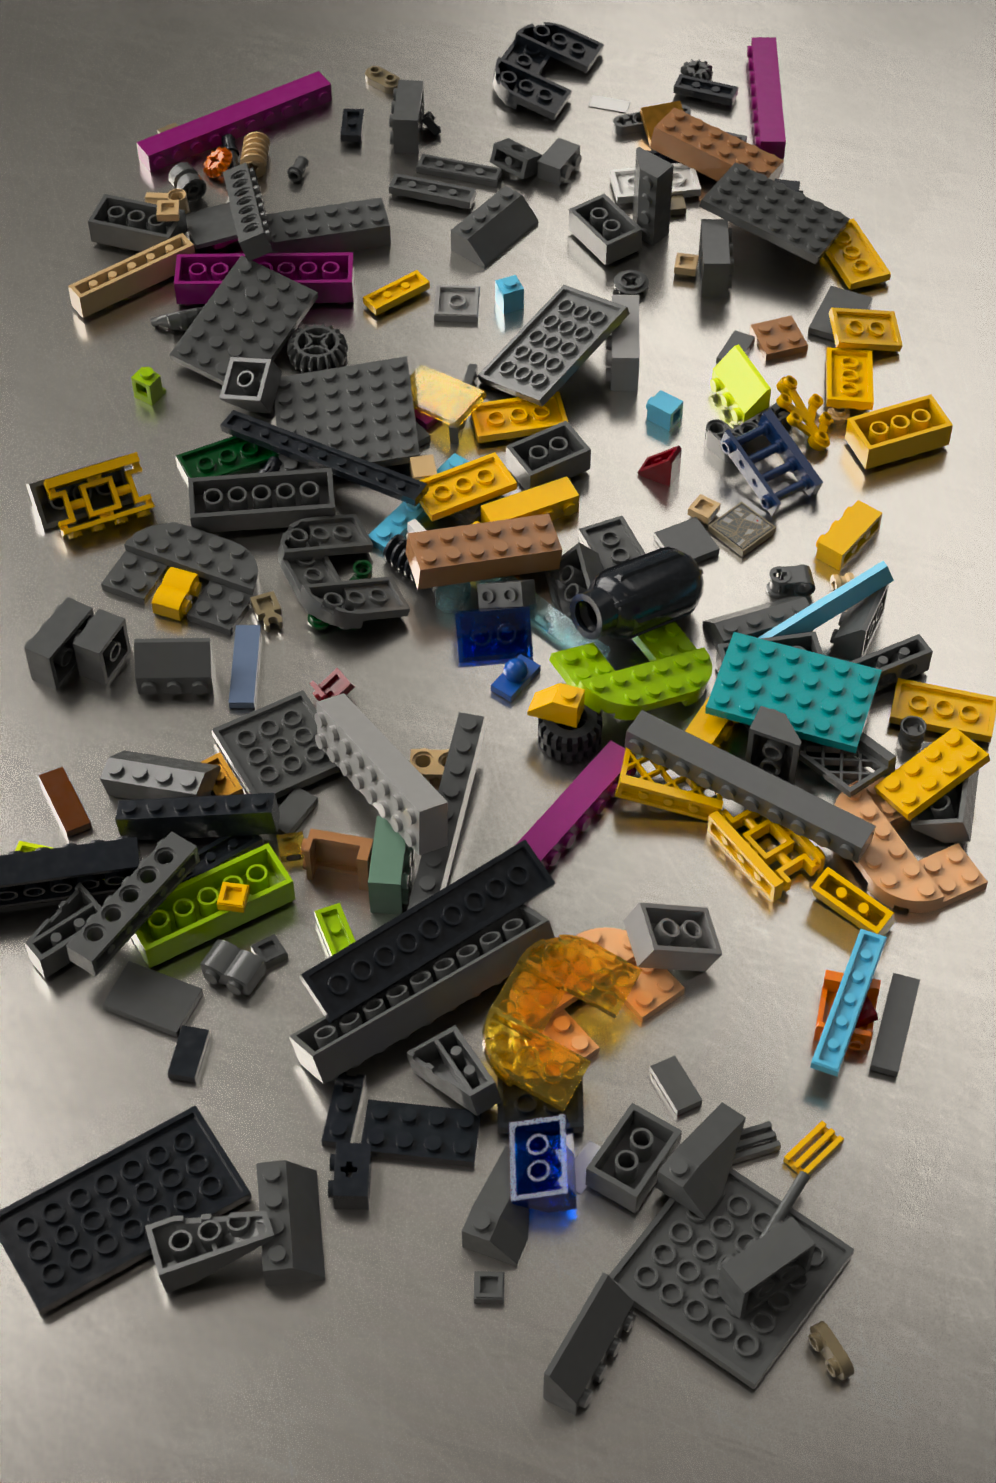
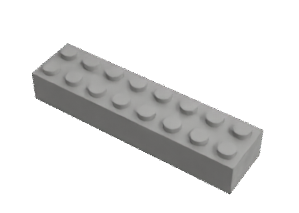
M345 694L316 702L317 713H315L314 717L317 724V735H315V741L318 748L322 749L328 755L330 761L340 768L342 774L351 780L354 787L360 790L366 797L368 803L378 810L380 816L391 824L393 830L398 832L406 844L412 847L419 856L448 846V802Z

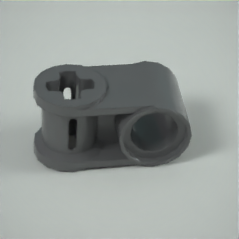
M804 564L773 567L769 572L770 582L766 586L767 594L775 599L789 596L807 597L814 593L816 589L811 569Z

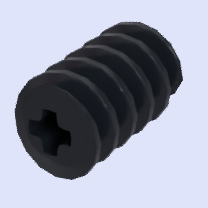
M397 534L387 543L383 550V557L394 568H397L415 583L406 556L407 539H404L402 534Z

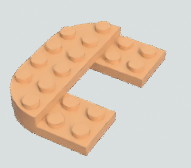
M881 777L852 797H848L843 792L839 794L834 804L835 806L876 826L872 842L859 862L853 861V863L868 882L867 890L881 903L891 908H894V905L907 908L909 913H927L941 909L987 888L988 881L959 843L919 861L916 859L892 827L907 819L875 792L874 786L882 781L884 777ZM858 780L851 783L849 786H853L858 782Z
M604 927L581 932L560 945L557 949L551 951L548 956L539 959L526 968L512 985L508 1009L512 1033L520 1045L549 1077H565L599 1053V1046L565 1011V1008L603 982L642 1023L684 994L685 987L667 969L637 967L626 930Z

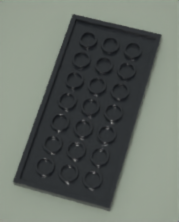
M195 1105L1 1209L0 1244L41 1316L152 1254L145 1228L146 1225L184 1215V1218H199L201 1214H211L212 1217L221 1216L248 1201L252 1196Z

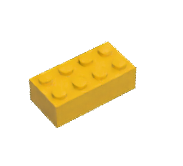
M932 394L848 418L845 439L863 467L869 469L949 445L953 424Z

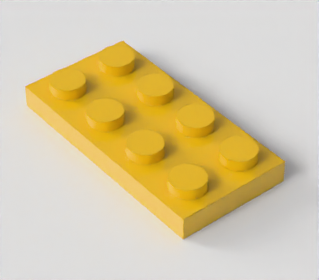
M850 219L848 225L826 251L827 256L849 290L890 280V271L855 219Z
M827 347L826 407L873 410L872 351Z
M559 391L543 407L519 397L469 404V412L478 443L531 436L561 422H568Z
M496 452L419 480L427 483L429 489L419 503L430 520L435 521L517 489V482Z
M898 678L889 723L901 725L905 717L918 716L925 721L926 730L945 734L953 727H956L969 739L991 743L996 717V697Z
M953 727L874 786L875 792L910 821L990 761V757L986 751L956 727Z

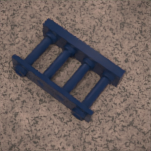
M770 409L763 412L758 423L759 427L736 438L728 429L724 432L720 444L723 452L729 455L758 496L762 507L771 516H774L781 505V500L801 490L805 491L809 497H812L818 493L823 481ZM766 436L772 445L750 456L741 447V445L757 437ZM775 453L779 454L785 463L761 474L754 465ZM787 472H791L798 482L774 493L767 482Z

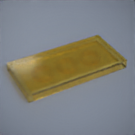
M421 364L410 375L414 409L457 428L487 397L484 390Z

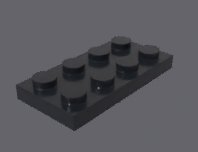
M368 1099L361 1143H371L372 1157L475 1168L482 1113L476 1116L466 1109Z

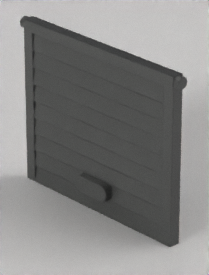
M230 202L185 214L187 228L196 249L238 239Z

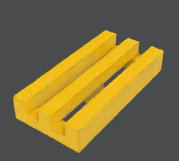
M821 1121L784 1156L783 1162L797 1174L800 1171H804L810 1176L843 1144L844 1138L840 1135L836 1136L835 1131L832 1128L828 1129L826 1123ZM822 1133L823 1136L794 1162L793 1160ZM828 1140L832 1141L805 1169L801 1168Z

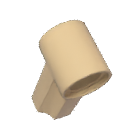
M173 189L168 193L146 192L145 202L157 204V200H179L180 209L185 210V214L190 211L187 195L183 189Z

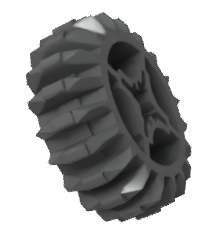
M315 323L311 327L305 325L304 329L298 328L297 333H292L291 338L288 339L287 356H289V361L291 365H294L295 370H301L302 373L338 368L343 366L344 361L347 360L348 344L346 343V338L344 334L340 333L339 329H333L332 325L325 327L324 323L321 326H316Z

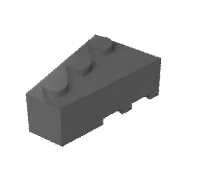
M81 882L75 886L74 893L66 901L63 900L58 905L59 909L50 919L47 918L25 942L30 961L44 978H47L71 962L66 948L70 937L77 934L85 926L87 919L92 914H96L101 908Z
M456 1025L406 1052L415 1074L476 1116L502 1102L494 1079Z

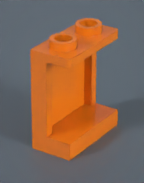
M831 970L825 971L813 1039L815 1041L820 1040L844 973ZM878 979L872 980L867 994L875 1010L881 980ZM874 1022L855 1028L848 1046L850 1049L869 1051Z

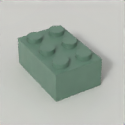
M377 816L368 877L370 913L400 915L403 913L404 904H409L410 890L408 882L412 880L411 860H414L415 851L406 844L398 832L393 830L391 824L381 816Z

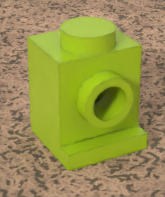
M141 367L131 377L134 397L153 406L166 393V389L162 387L161 375L153 371L151 367Z

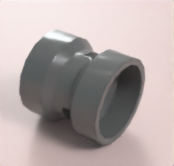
M907 716L902 720L898 735V744L901 748L907 751H916L922 747L926 733L925 721L918 716Z

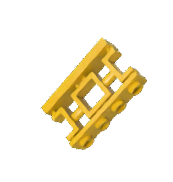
M137 452L44 481L50 501L62 497L69 518L58 522L62 538L68 536L69 540L83 536L82 532L91 529L92 533L105 529V524L112 522L115 525H120L128 522V517L137 515V518L151 515L150 510L155 508L151 494L139 497L132 478L133 475L143 471L139 464L140 459ZM131 466L133 468L124 472L127 484L115 487L112 475L102 478V475ZM87 481V483L81 484L78 487L82 498L69 501L66 489L56 492V489ZM108 484L114 505L93 511L86 490ZM131 493L135 505L142 502L145 504L117 514L113 512L122 508L119 496ZM85 507L89 519L99 516L97 520L68 528V525L76 523L73 510Z
M726 809L722 810L721 814L718 811L710 814L707 831L772 902L781 898L782 891L785 890L787 892L790 890L792 880L788 876L801 868L810 876L815 875V872L819 874L823 871L825 855L821 848L815 846L808 838L797 835L792 830L771 822L768 818L764 822L757 824L754 819L759 817L760 814L745 810L735 817ZM745 825L749 830L743 833L741 837L736 830ZM770 832L781 845L766 853L755 840ZM795 849L800 856L791 860L787 854ZM778 861L782 867L775 870L774 873L769 865Z

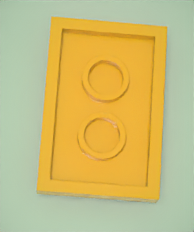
M831 307L829 318L836 348L900 352L903 344L895 311Z

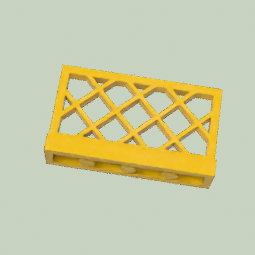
M627 747L625 748L615 797L708 821L709 815L715 811L721 813L723 797L720 794L714 792L717 795L716 798L705 796L702 791L708 788L698 787L694 781L681 776L672 780L666 772L669 769L655 764L652 760L650 762L656 770L647 773L641 764L650 759L642 757L637 760ZM635 767L641 777H632L626 775V773ZM660 774L667 783L664 785L655 783L652 778ZM686 781L692 790H681L677 784Z

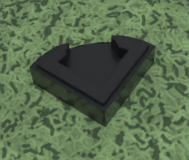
M428 111L423 115L422 122L436 137L441 132V127L434 122L436 118L431 111Z

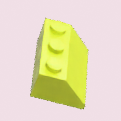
M735 345L713 368L710 386L712 391L720 397L722 405L730 411L734 422L740 425L769 407L771 388L740 345Z

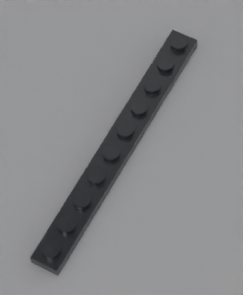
M235 410L220 424L221 430L224 433L318 469L332 468L333 475L417 506L429 491L427 483Z

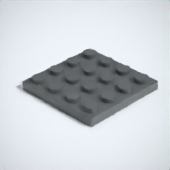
M304 690L212 729L214 739L249 794L275 793V797L278 799L291 793L296 787L301 789L341 771L316 744L317 724L314 716L317 710Z

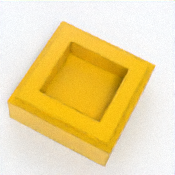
M223 882L217 901V909L244 913L250 893V886Z

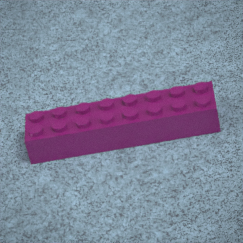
M353 252L268 253L252 260L318 292V298L315 303H345L354 301L355 272ZM177 254L174 278L176 303L206 304L241 255L246 257L245 254Z

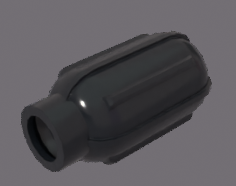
M671 547L659 548L604 569L596 575L588 590L578 593L572 598L570 604L572 622L577 631L589 640L605 635L618 640L635 638L691 614L697 607L704 592L703 570L699 568L697 562L690 555Z

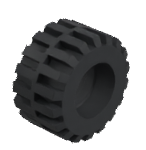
M584 704V710L577 725L578 729L566 730L561 727L567 725L538 718V742L541 743V749L547 751L549 757L555 756L557 761L564 759L566 763H572V760L579 762L583 761V757H591L592 752H596L599 749L602 740V712H595Z

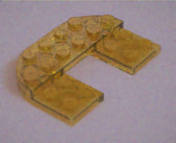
M559 935L556 938L547 940L543 938L535 942L519 958L485 1019L482 1031V1046L489 1066L510 1087L515 1084L563 1112L591 1061L542 1034L565 992L574 995L615 1019L642 969L596 943L579 936Z

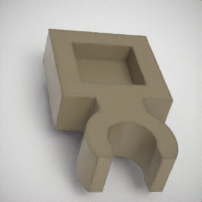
M274 591L250 597L257 620H264V628L267 632H271V623H277L280 629L283 628V621L280 616L282 615L281 607Z

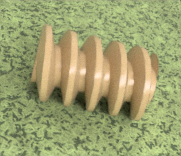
M251 132L244 137L240 164L246 162L249 169L253 168L257 178H260L266 171L270 140L262 132Z

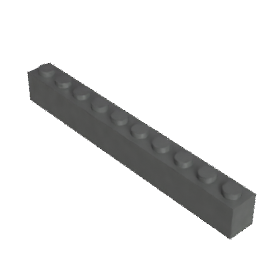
M641 710L626 731L624 747H627L633 753L640 754L652 760L655 764L662 765L674 771L677 775L686 777L698 783L701 787L708 788L720 794L723 798L732 800L744 806L747 810L756 812L768 818L771 822L780 824L792 830L795 834L802 835L814 841L817 845L838 853L845 859L858 863L872 842L876 828L875 825Z
M461 712L458 714L438 790L448 802V846L421 855L407 910L447 886L485 736L484 716Z

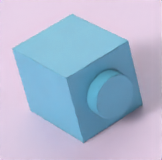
M516 275L495 280V301L503 314L524 309V288Z
M660 390L654 397H650L646 404L647 420L670 431L682 419L684 401Z

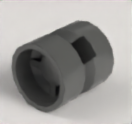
M181 162L175 165L169 173V181L175 189L185 190L188 202L198 201L205 194L207 189L206 183L191 164Z

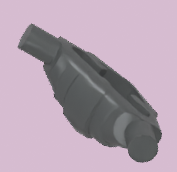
M203 307L154 317L151 319V325L153 327L163 326L172 330L187 331Z

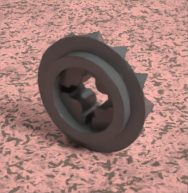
M691 59L690 62H684V65L681 66L680 74L710 80L713 71L712 66L708 65L707 61L701 62L700 59L698 61Z
M636 270L622 271L614 278V290L619 291V295L645 294V290L648 289L649 280L647 276Z

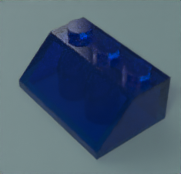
M529 606L453 611L459 663L517 658L520 654L525 657H533Z
M566 1115L510 1122L511 1203L547 1213L577 1209L574 1130Z

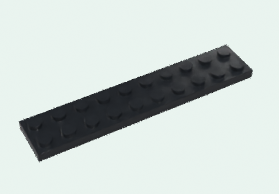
M523 840L302 973L299 978L331 1024L551 889L556 883L528 842Z

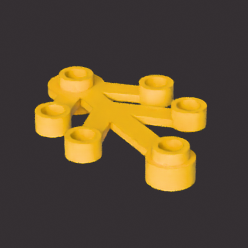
M790 375L782 377L776 384L778 391L781 393L776 402L781 408L790 412L787 422L809 436L807 439L808 443L814 450L821 451L822 449H827L830 445L827 429L834 420L828 412H823L818 417L820 423L818 427L814 422L817 409L824 403L823 399L818 394H813L808 399L809 405L807 409L796 391L798 385L796 379Z

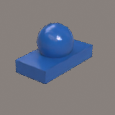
M522 654L517 658L510 659L506 662L503 673L491 684V691L512 702L541 671V665Z

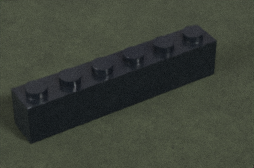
M275 793L119 800L115 822L120 836L137 837V840L165 839L171 831L182 838L264 835L278 833L280 812Z

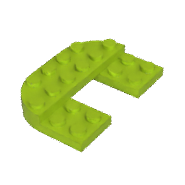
M675 621L632 638L650 661L647 663L615 671L594 642L551 653L549 659L567 685L585 689L584 704L598 713L602 709L606 713L615 714L614 718L620 720H635L641 710L646 712L677 702H682L685 707L691 705L702 697L712 674V661L704 647L697 649Z

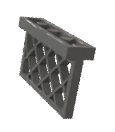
M864 732L862 733L856 753L826 745L806 744L807 740H804V744H801L799 760L848 797H852L881 777L886 778L895 771L896 756ZM806 752H822V757H810ZM825 752L840 753V758H824ZM843 753H851L858 759L843 758ZM824 765L840 766V771H829ZM843 766H857L858 772L843 771ZM862 767H871L875 770L873 773L861 772ZM843 779H858V782L850 787L843 782Z

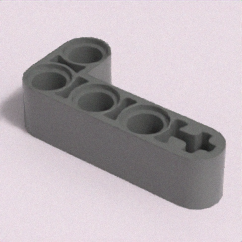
M775 403L734 429L722 420H710L706 425L705 445L724 462L734 463L729 455L723 452L720 444L726 430L729 429L736 438L759 427L758 423L763 412L771 409L786 431H789L792 428L787 422L790 412ZM762 435L741 445L747 455H750L770 441L766 436Z

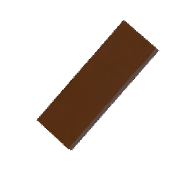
M63 766L38 775L41 785L67 837L92 828L91 822Z

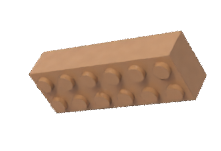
M673 108L654 127L650 144L651 149L693 168L716 181H719L735 162L744 164L749 169L762 173L767 178L775 181V179L780 178L784 160L776 157L774 154L765 152L755 145H751L736 136L722 131L720 128L707 124L701 119L695 118L676 108Z
M549 514L408 533L406 556L417 589L559 569L563 550Z

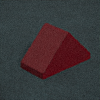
M678 445L647 457L637 473L641 477L670 487L680 472L682 448Z

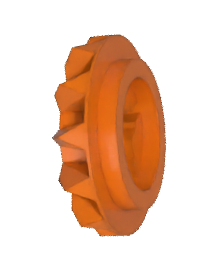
M218 147L216 151H211V155L207 156V161L203 163V172L210 178H216L223 174L232 161L231 151L226 147Z

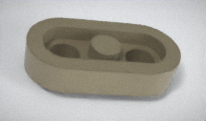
M371 66L365 71L366 83L384 93L393 94L394 88L398 87L400 78L379 66Z
M824 1321L811 1326V1334L808 1335L809 1341L814 1350L820 1351L825 1358V1365L831 1376H837L840 1380L854 1374L853 1364L830 1327Z

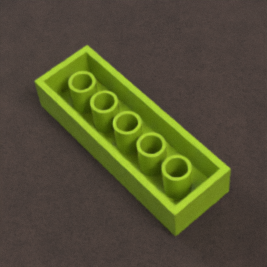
M267 843L179 884L131 938L148 967H154L295 900L293 880L270 844ZM223 882L250 886V893L244 913L217 909V901Z

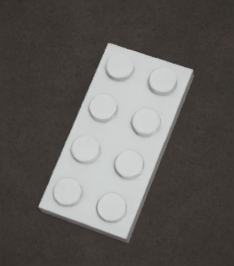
M674 163L672 195L683 194V197L701 196V186L696 170L681 163ZM635 167L610 170V180L617 204L632 203L634 200Z

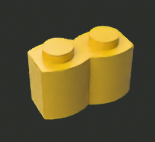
M170 567L163 578L162 584L153 596L151 602L153 613L181 621L191 609L194 597H198L202 584L199 582L198 574Z

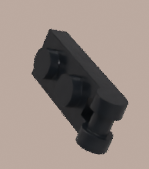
M344 1072L335 1079V1086L321 1140L322 1146L336 1148V1143H352L365 1089L366 1075L357 1074L356 1076H350ZM345 1086L353 1087V1093L344 1092Z

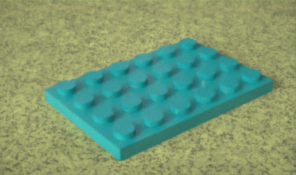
M734 632L708 699L705 713L752 725L760 706L775 709L786 714L800 739L856 753L882 670Z

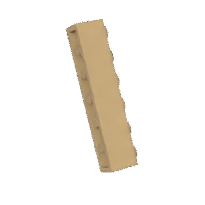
M181 233L69 285L72 306L84 318L174 276L177 254H195L194 244Z

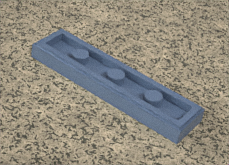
M236 625L229 708H255L261 625Z

